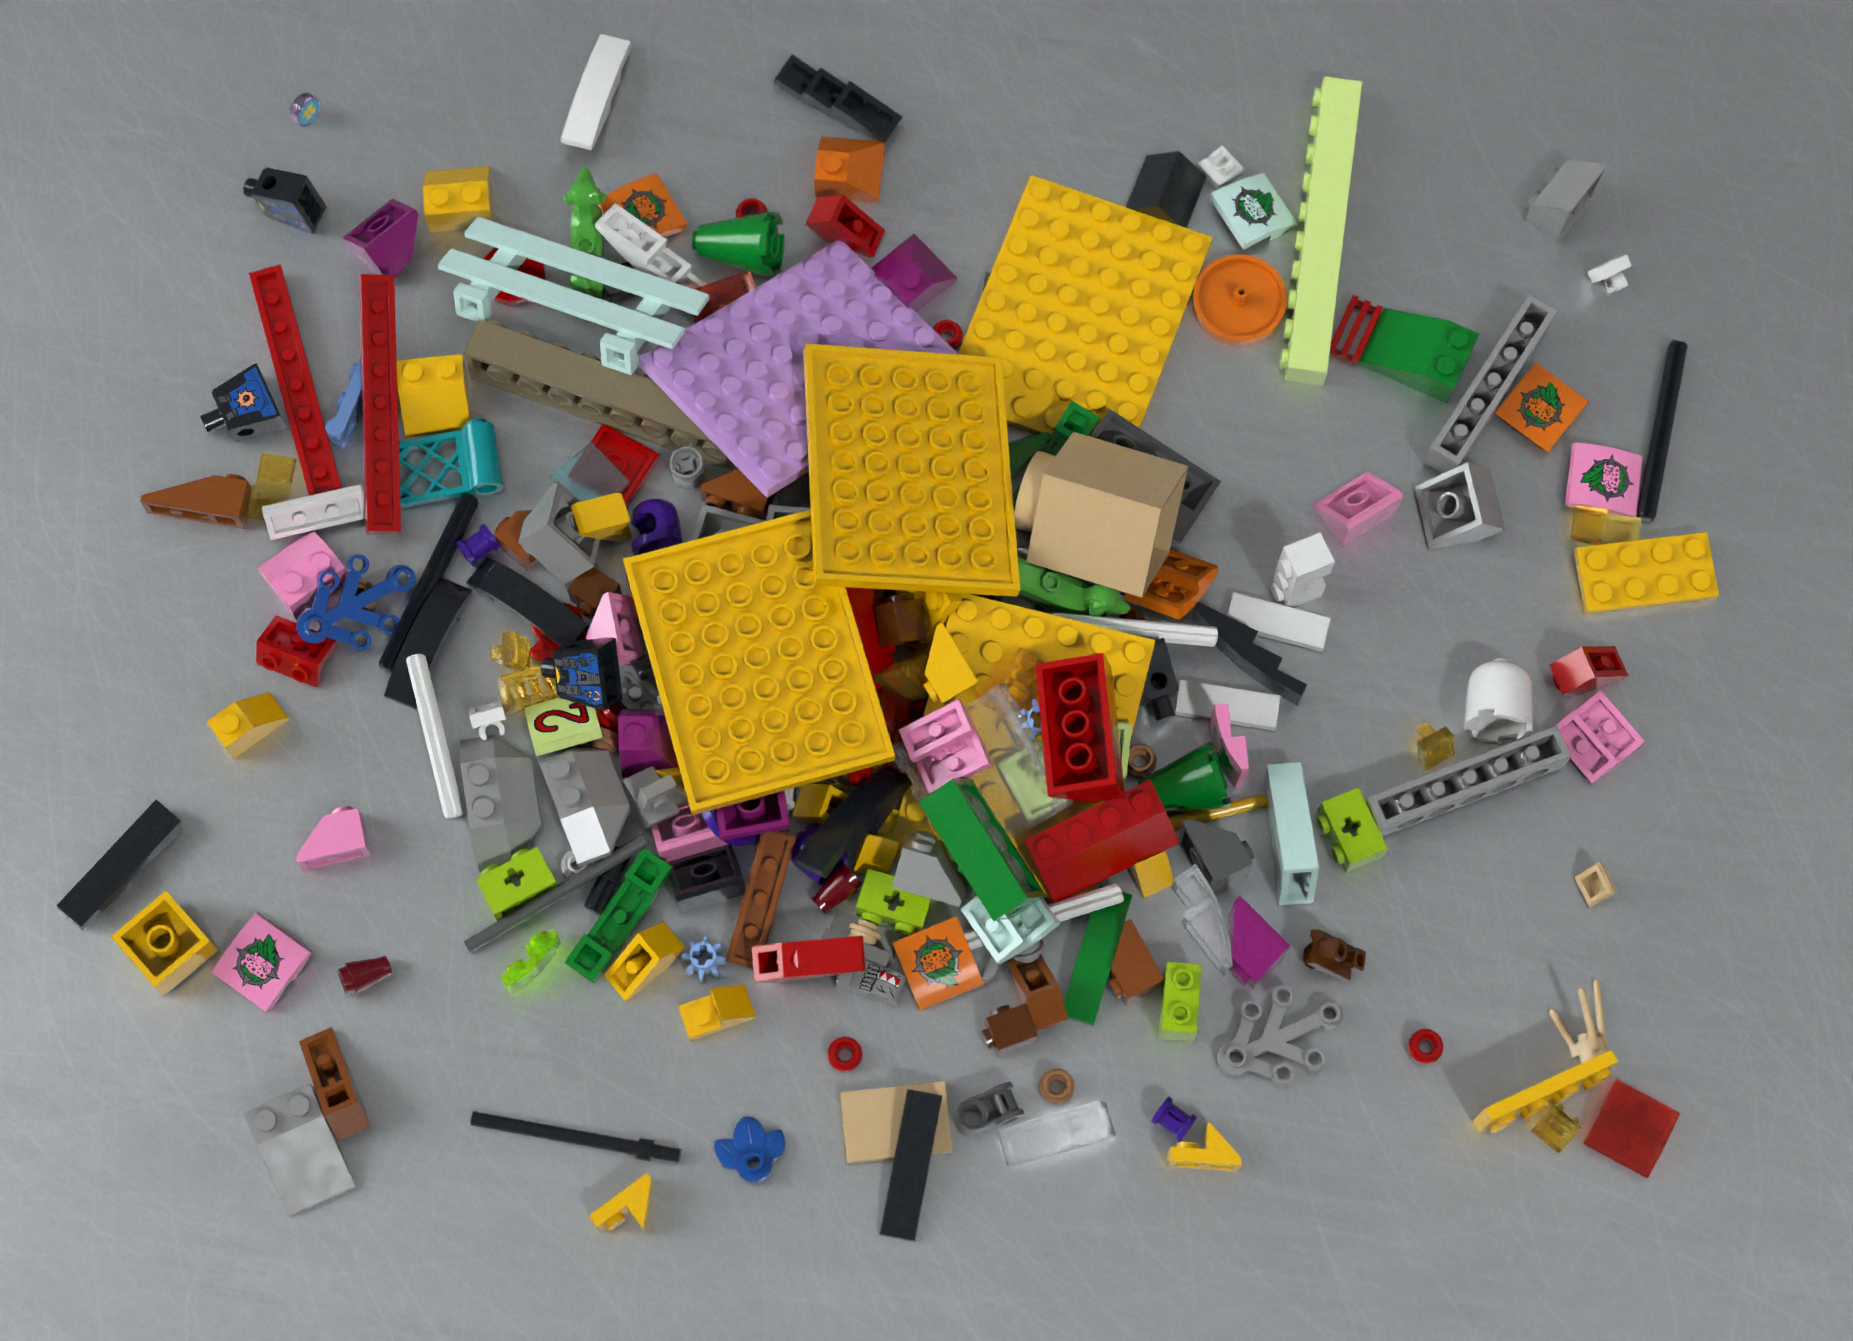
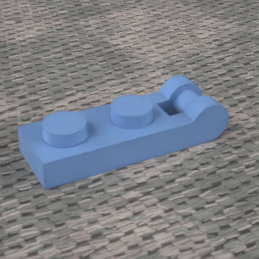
M361 357L359 362L354 363L350 370V384L347 391L342 392L339 396L336 418L328 420L325 426L332 445L339 449L349 445L363 412Z

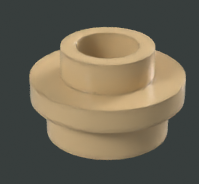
M859 919L857 924H849L848 928L851 930L849 937L863 936L864 943L875 946L876 941H881L882 935L877 933L878 926Z

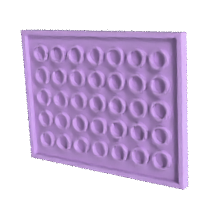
M837 240L685 329V333L673 349L658 345L639 356L638 366L768 498L809 472L803 350L806 343L945 354L958 353L912 308H907L889 288L885 287L874 276L876 273L846 243Z

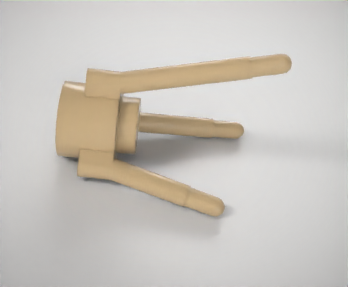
M1598 979L1593 981L1597 1030L1594 1027L1586 991L1584 988H1579L1578 990L1587 1028L1586 1033L1577 1035L1579 1042H1575L1554 1008L1549 1009V1014L1570 1048L1572 1058L1579 1056L1581 1063L1607 1052V1049L1610 1048L1606 1038L1602 992Z

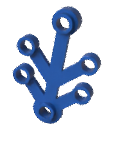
M354 554L348 558L346 563L348 571L338 604L326 611L330 592L338 587L340 578L332 570H324L317 576L318 588L312 608L303 612L296 623L297 633L302 640L308 643H319L325 638H330L347 643L355 650L367 649L371 644V637L368 632L364 630L351 632L332 625L343 618L379 628L384 634H393L399 622L397 616L393 614L380 615L361 608L393 591L406 592L410 590L415 584V573L406 565H395L388 570L385 580L355 596L361 575L369 569V561L364 555ZM356 558L361 559L363 562V567L359 571L353 568V561ZM402 572L406 573L408 577L404 585L398 582V575ZM326 574H330L333 577V584L329 587L323 583V578ZM387 618H391L394 621V626L389 631L384 627V621ZM313 620H317L320 625L319 630L315 633H312L309 629V624ZM358 634H362L365 642L362 646L358 647L354 640Z

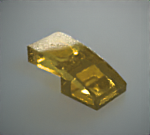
M261 453L256 485H252L247 518L264 520L262 506L288 501L296 465L295 458Z
M1575 505L1571 539L1590 545L1639 540L1641 518L1608 514V509Z

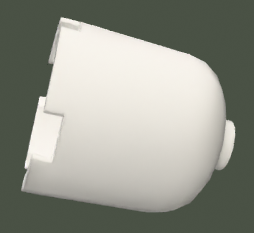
M1497 658L1492 662L1478 666L1472 672L1468 682L1463 728L1464 730H1471V737L1485 743L1502 744L1503 738L1517 737V740L1531 736L1533 732L1534 686L1528 671L1522 666L1512 663L1509 659Z

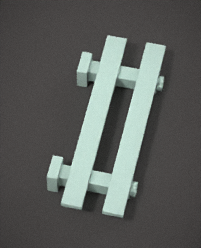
M478 216L464 232L465 237L499 248L494 256L487 261L451 248L438 263L439 270L472 281L470 285L459 283L453 290L456 315L476 322L479 319L488 322L492 317L490 303L500 291H504L609 327L619 332L616 336L606 333L600 340L602 365L632 375L638 367L637 352L645 341L673 349L685 333L684 327L662 320L671 307L697 316L709 301V294ZM528 258L632 293L644 299L635 310H631L517 271V269Z

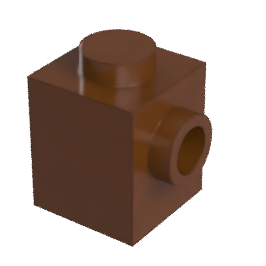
M591 568L576 577L567 589L570 601L577 605L576 609L590 619L594 618L603 594L607 592L622 594L619 583L595 568Z
M908 594L887 597L888 603L875 606L881 647L909 645L928 640L922 599L908 600Z
M1026 1004L1011 1009L1009 1005L993 1009L989 1012L990 1016L985 1020L986 1029L981 1030L988 1050L994 1048L997 1057L1035 1044L1038 1038Z

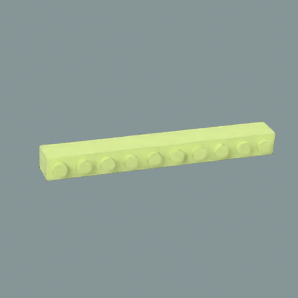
M1324 76L1321 88H1315L1312 107H1318L1317 116L1311 117L1309 135L1314 136V144H1308L1305 164H1311L1310 173L1304 174L1302 192L1307 193V201L1301 202L1298 221L1304 222L1303 231H1297L1295 250L1300 251L1299 260L1293 261L1291 279L1297 280L1296 289H1290L1287 309H1293L1292 319H1286L1284 338L1289 339L1288 349H1282L1280 368H1285V381L1323 386L1327 375L1362 81Z

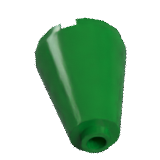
M767 212L701 224L698 230L692 234V248L696 250L697 255L701 258L760 276L776 277L777 275L773 271L774 269L780 270L782 266L785 235L778 234L777 224L783 225V221L779 213Z
M1212 741L1204 743L1138 781L1139 785L1151 780L1166 813L1216 810L1232 807L1231 798L1227 796L1226 789L1228 787L1217 752L1210 753L1214 751Z

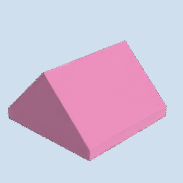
M1367 471L1313 505L1316 512L1343 547L1396 514L1403 494L1401 490Z
M689 802L677 806L680 810L678 814L651 826L659 858L665 862L727 845L726 842L721 841L710 830L702 813L692 815Z

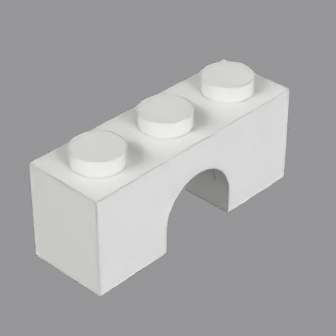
M1321 532L1283 547L1270 589L1274 599L1277 602L1281 601L1284 606L1293 608L1323 595L1326 587L1323 576L1331 574L1335 561Z

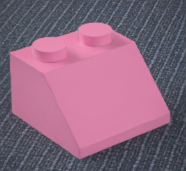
M314 531L306 533L257 568L296 620L303 612L311 610L318 588L317 576L320 572L332 570L340 578L338 587L331 590L330 596L343 587L347 574L346 568L326 542ZM326 574L324 576L323 583L325 586L329 587L333 584L332 575Z

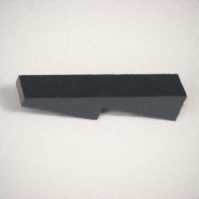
M156 799L56 905L57 909L79 929L83 930L133 884L132 878L183 832L181 820Z
M907 1089L880 1230L881 1236L915 1242L942 1095Z

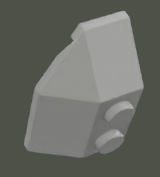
M495 735L487 736L486 740H482L481 737L460 741V766L469 827L478 869L481 872L493 864L503 865L512 860L511 857L514 853L526 848L541 826V817L531 757Z
M575 745L536 756L578 868L610 856L615 847L614 843L630 811V805L608 750Z

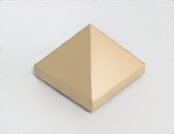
M1602 861L1574 876L1589 907L1596 905L1617 892Z

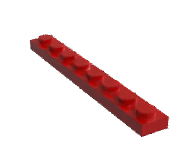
M281 264L250 272L251 284L308 495L311 496L341 489L342 484L325 429V422Z
M361 274L359 287L366 534L399 535L401 533L394 275Z

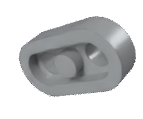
M620 665V681H630L631 686L628 689H622L623 699L618 702L625 709H642L646 704L653 705L654 709H663V706L657 702L659 692L646 679L641 681L632 666Z

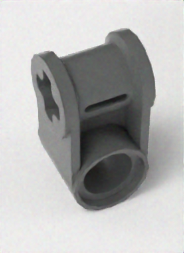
M1012 1082L1002 1083L982 1094L963 1101L955 1115L954 1121L957 1130L961 1134L971 1137L996 1127L1008 1125L1024 1117V1110L1019 1109L1011 1091L1014 1088ZM967 1110H974L980 1115L981 1121L977 1125H969L963 1120L962 1113Z

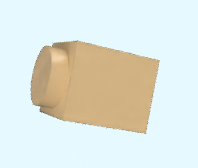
M1076 432L1071 434L1056 456L1037 451L1032 457L1023 477L1014 511L1015 528L1032 533L1026 562L1142 598L1170 553L1189 466Z

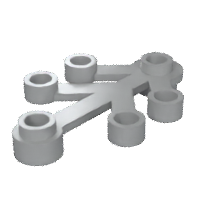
M1278 986L1271 997L1273 1004L1262 1037L1248 1044L1253 1024L1260 1019L1263 1011L1259 1002L1248 1000L1240 1010L1242 1018L1235 1039L1225 1043L1219 1050L1218 1064L1229 1075L1239 1076L1247 1071H1251L1273 1079L1279 1086H1286L1292 1081L1294 1077L1293 1068L1287 1063H1279L1275 1066L1255 1058L1256 1056L1270 1052L1303 1064L1310 1071H1318L1323 1067L1326 1060L1325 1054L1320 1049L1312 1048L1305 1050L1287 1042L1317 1028L1326 1031L1336 1029L1343 1020L1341 1006L1334 1001H1323L1318 1005L1314 1014L1279 1030L1285 1010L1291 1005L1294 994L1289 987ZM1278 992H1285L1289 997V1001L1285 1003L1278 1001L1276 994ZM1248 1006L1255 1007L1258 1012L1257 1016L1249 1017L1245 1012V1008ZM1330 1008L1334 1010L1336 1017L1332 1020L1327 1019L1323 1011ZM1230 1053H1240L1242 1061L1240 1063L1232 1062L1229 1057ZM1316 1054L1320 1058V1064L1317 1066L1310 1064L1308 1056ZM1277 1070H1287L1289 1078L1287 1080L1279 1079Z

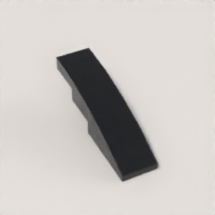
M793 54L789 57L773 82L828 117L883 143H886L902 119L900 114L851 81L846 85L820 67L816 71Z
M1197 602L1193 610L1192 619L1197 625L1214 626L1217 628L1218 640L1215 646L1238 668L1265 688L1298 706L1307 684L1278 670L1282 657L1254 644L1258 631Z
M886 767L880 769L862 783L832 812L795 858L799 866L827 878L843 854L851 857L866 834L874 836L877 834L911 785L912 780Z

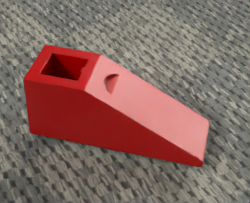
M863 936L784 942L752 947L754 982L783 983L866 971Z

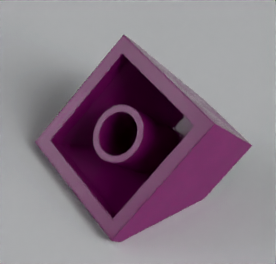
M391 199L345 235L343 240L376 275H394L396 277L405 269L404 265L412 259L418 212L408 205Z
M915 233L871 267L876 273L874 276L885 287L889 288L907 308H912L916 313L957 281V277Z
M622 709L618 716L619 757L622 778H628L651 766L654 767L655 771L679 767L664 710Z
M785 791L716 809L721 841L790 828Z
M1239 896L1235 900L1228 916V965L1232 968L1230 970L1232 976L1244 986L1248 984L1254 989L1282 962L1290 945Z

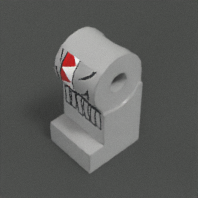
M866 960V971L837 976V988L893 1006L898 1004L907 980L905 976L894 970L878 966Z

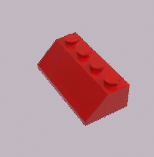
M845 587L878 699L895 697L899 693L900 685H904L903 672L900 665L895 666L892 653L896 652V646H880L875 606L885 604L886 602L879 600L877 589Z
M1104 653L1035 664L1047 795L1052 798L1083 802H1097L1125 797L1112 667Z
M1151 780L1125 791V797L1106 800L1024 840L1054 902L1061 901L1134 866V864L1180 844Z

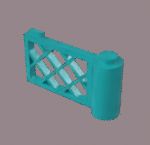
M484 418L469 420L467 425L463 426L461 430L399 442V466L402 464L413 472L403 486L400 485L401 508L460 497L464 493L491 495L503 489L494 425L487 422ZM456 441L457 450L449 461L437 454L443 443ZM421 449L427 454L417 467L404 460L411 450ZM432 458L445 465L435 480L422 472ZM457 461H459V467L455 466ZM452 469L461 475L462 486L448 489L441 482ZM419 476L431 483L424 494L415 495L409 491Z

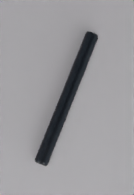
M1672 340L1668 346L1636 515L1642 521L1652 522L1657 513L1688 347L1683 341Z
M467 493L460 496L379 660V666L382 670L392 673L398 655L416 617L434 587L443 578L457 549L456 542L462 539L478 506L476 497Z

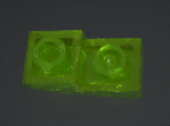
M555 929L549 933L542 931L531 937L528 941L530 944L524 947L530 959L526 962L519 960L512 963L505 969L506 973L500 976L510 996L530 983L554 957L561 945Z

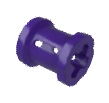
M485 524L479 527L480 531L465 541L459 540L456 542L458 549L472 567L477 565V560L492 550L497 552L501 549Z
M1168 1096L1150 1122L1154 1125L1159 1123L1173 1133L1175 1140L1180 1142L1198 1117L1194 1114L1189 1116L1174 1105L1173 1099Z

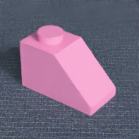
M607 592L601 598L586 635V640L616 638L619 666H631V663L643 657L632 597Z
M343 806L332 811L333 814L322 817L296 855L297 863L303 871L371 856L364 817L358 808L353 809L351 806Z

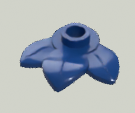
M745 1116L736 1124L733 1139L716 1140L714 1149L723 1167L737 1170L739 1176L746 1182L760 1183L770 1175L772 1163L782 1156L785 1150V1138L782 1130H774L765 1134L763 1126L758 1120ZM752 1161H760L759 1166L756 1168H750L748 1164Z

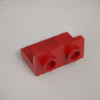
M275 615L257 640L256 663L268 670L291 677L298 682L317 687L320 683L321 669L335 651L337 640L325 638L319 643H308L298 635L295 622ZM310 629L312 633L317 632L316 630Z

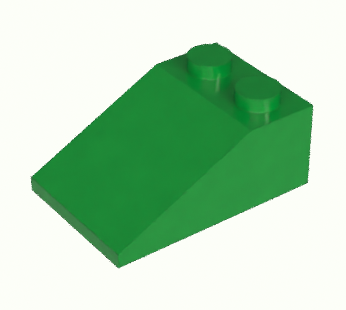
M1384 308L1359 359L1358 365L1448 404L1479 333L1449 320Z

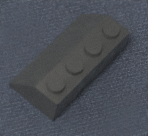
M1109 409L1090 437L1189 466L1173 539L1181 543L1221 481Z

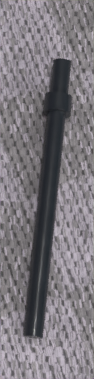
M473 1111L471 1117L472 1126L636 1155V1159L651 1161L654 1158L679 1163L682 1149L657 1145L654 1140L644 1138L635 1141Z

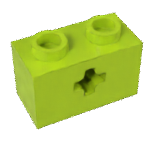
M1359 787L1321 802L1317 810L1318 815H1316L1317 825L1322 834H1328L1332 846H1330L1332 857L1337 865L1342 864L1346 873L1384 857L1388 850L1387 845ZM1345 825L1348 830L1354 829L1356 831L1353 837L1350 832L1343 833Z
M527 847L517 851L512 855V860L501 866L499 864L488 866L481 871V876L475 879L497 921L557 885L538 847L533 849ZM515 876L521 882V885L515 887L511 881Z
M868 869L856 905V916L878 927L881 926V923L893 926L895 932L905 936L924 930L933 899L892 888L895 876ZM894 899L899 900V906L895 908V911L889 910V904H892Z
M1166 962L1163 971L1165 980L1162 985L1158 1039L1194 1041L1197 1034L1202 965Z

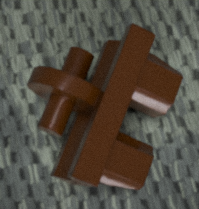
M1311 929L1310 937L1312 942L1304 948L1303 961L1308 968L1315 971L1321 970L1341 981H1350L1351 972H1363L1366 958L1364 950L1355 948L1347 944L1346 941L1320 929Z

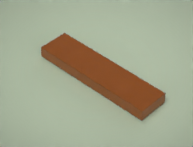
M780 830L761 833L725 961L753 968L752 947L766 945L797 835Z

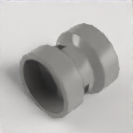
M681 447L672 453L670 469L674 483L683 489L698 487L704 479L703 459L700 452L692 447Z

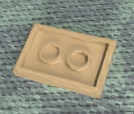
M945 1081L840 1092L847 1164L894 1159L907 1089L942 1095L931 1155L953 1153Z

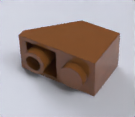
M739 469L705 482L700 488L702 502H705V505L764 521L768 514L769 505L772 504L776 495L774 493L767 498Z

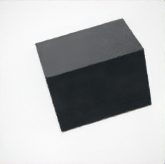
M1180 151L1146 155L1126 207L1187 228L1207 176Z
M730 844L666 862L673 867L669 878L680 913L744 895L745 884L734 849Z

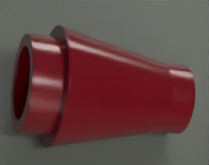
M844 863L840 868L837 869L835 867L817 894L811 899L826 914L836 905L858 893L857 889L863 883Z
M386 955L380 958L346 962L345 967L337 969L346 995L355 993L357 996L384 978L393 975Z

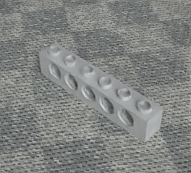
M1528 295L1431 445L1424 463L1441 473L1462 465L1550 328L1557 310Z
M1554 726L1368 797L1366 803L1383 837L1559 770L1565 766L1571 754L1558 727Z

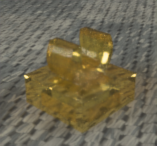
M515 631L502 633V645L490 647V660H498L499 666H505L517 674L531 672L530 656L528 654L530 651V641Z
M1429 723L1416 729L1417 733L1421 736L1417 739L1418 761L1425 770L1455 754L1454 735L1446 726L1436 732Z
M1553 1104L1531 1131L1559 1154L1582 1127L1578 1124L1579 1118L1575 1116L1571 1119L1562 1111L1564 1109L1562 1104L1558 1106Z

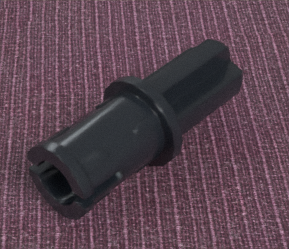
M632 856L596 877L597 879L584 903L586 909L595 914L603 913L615 888L620 887L621 883L619 880Z

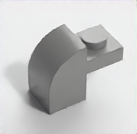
M651 766L622 781V787L630 805V813L643 828H649L680 812L673 800L677 785L670 774L660 779L654 767Z

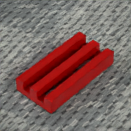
M1353 294L1331 341L1330 355L1357 366L1383 307L1380 305L1372 306L1368 300L1360 301L1358 300L1359 297ZM1354 308H1357L1360 312L1342 350H1339L1336 347ZM1366 313H1369L1372 317L1354 356L1348 354Z

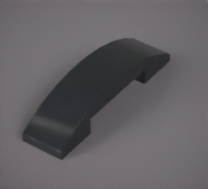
M488 557L466 582L469 587L490 601H497L539 629L545 638L559 647L568 642L579 640L589 628L585 621L548 592L511 568Z
M440 579L425 601L406 637L384 693L385 698L416 710L417 703L406 659L411 655L423 654L426 657L429 672L431 671L455 620H460L473 590L447 579Z

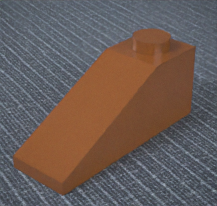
M227 474L226 477L214 475L144 494L141 496L140 502L149 514L245 529L254 491L248 480L240 475Z
M332 1027L299 1041L324 1117L337 1140L340 1141L371 1127L362 1099Z

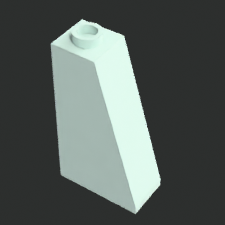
M1287 761L1267 764L1264 784L1268 803L1267 810L1279 906L1310 904L1314 901L1319 864L1301 762L1290 763Z

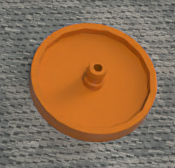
M1227 255L1211 262L1198 276L1192 296L1193 312L1202 329L1214 339L1229 345H1251L1268 338L1281 324L1287 307V290L1279 273L1267 262L1250 255Z

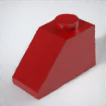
M843 194L817 197L805 224L826 242L832 244L837 240L846 243L855 253L869 258L874 257L885 232L884 228Z
M1581 646L1549 665L1553 672L1554 684L1562 692V695H1580L1628 677V673L1615 646Z

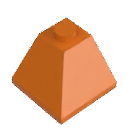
M821 136L814 175L815 197L843 194L849 200L879 202L885 143Z

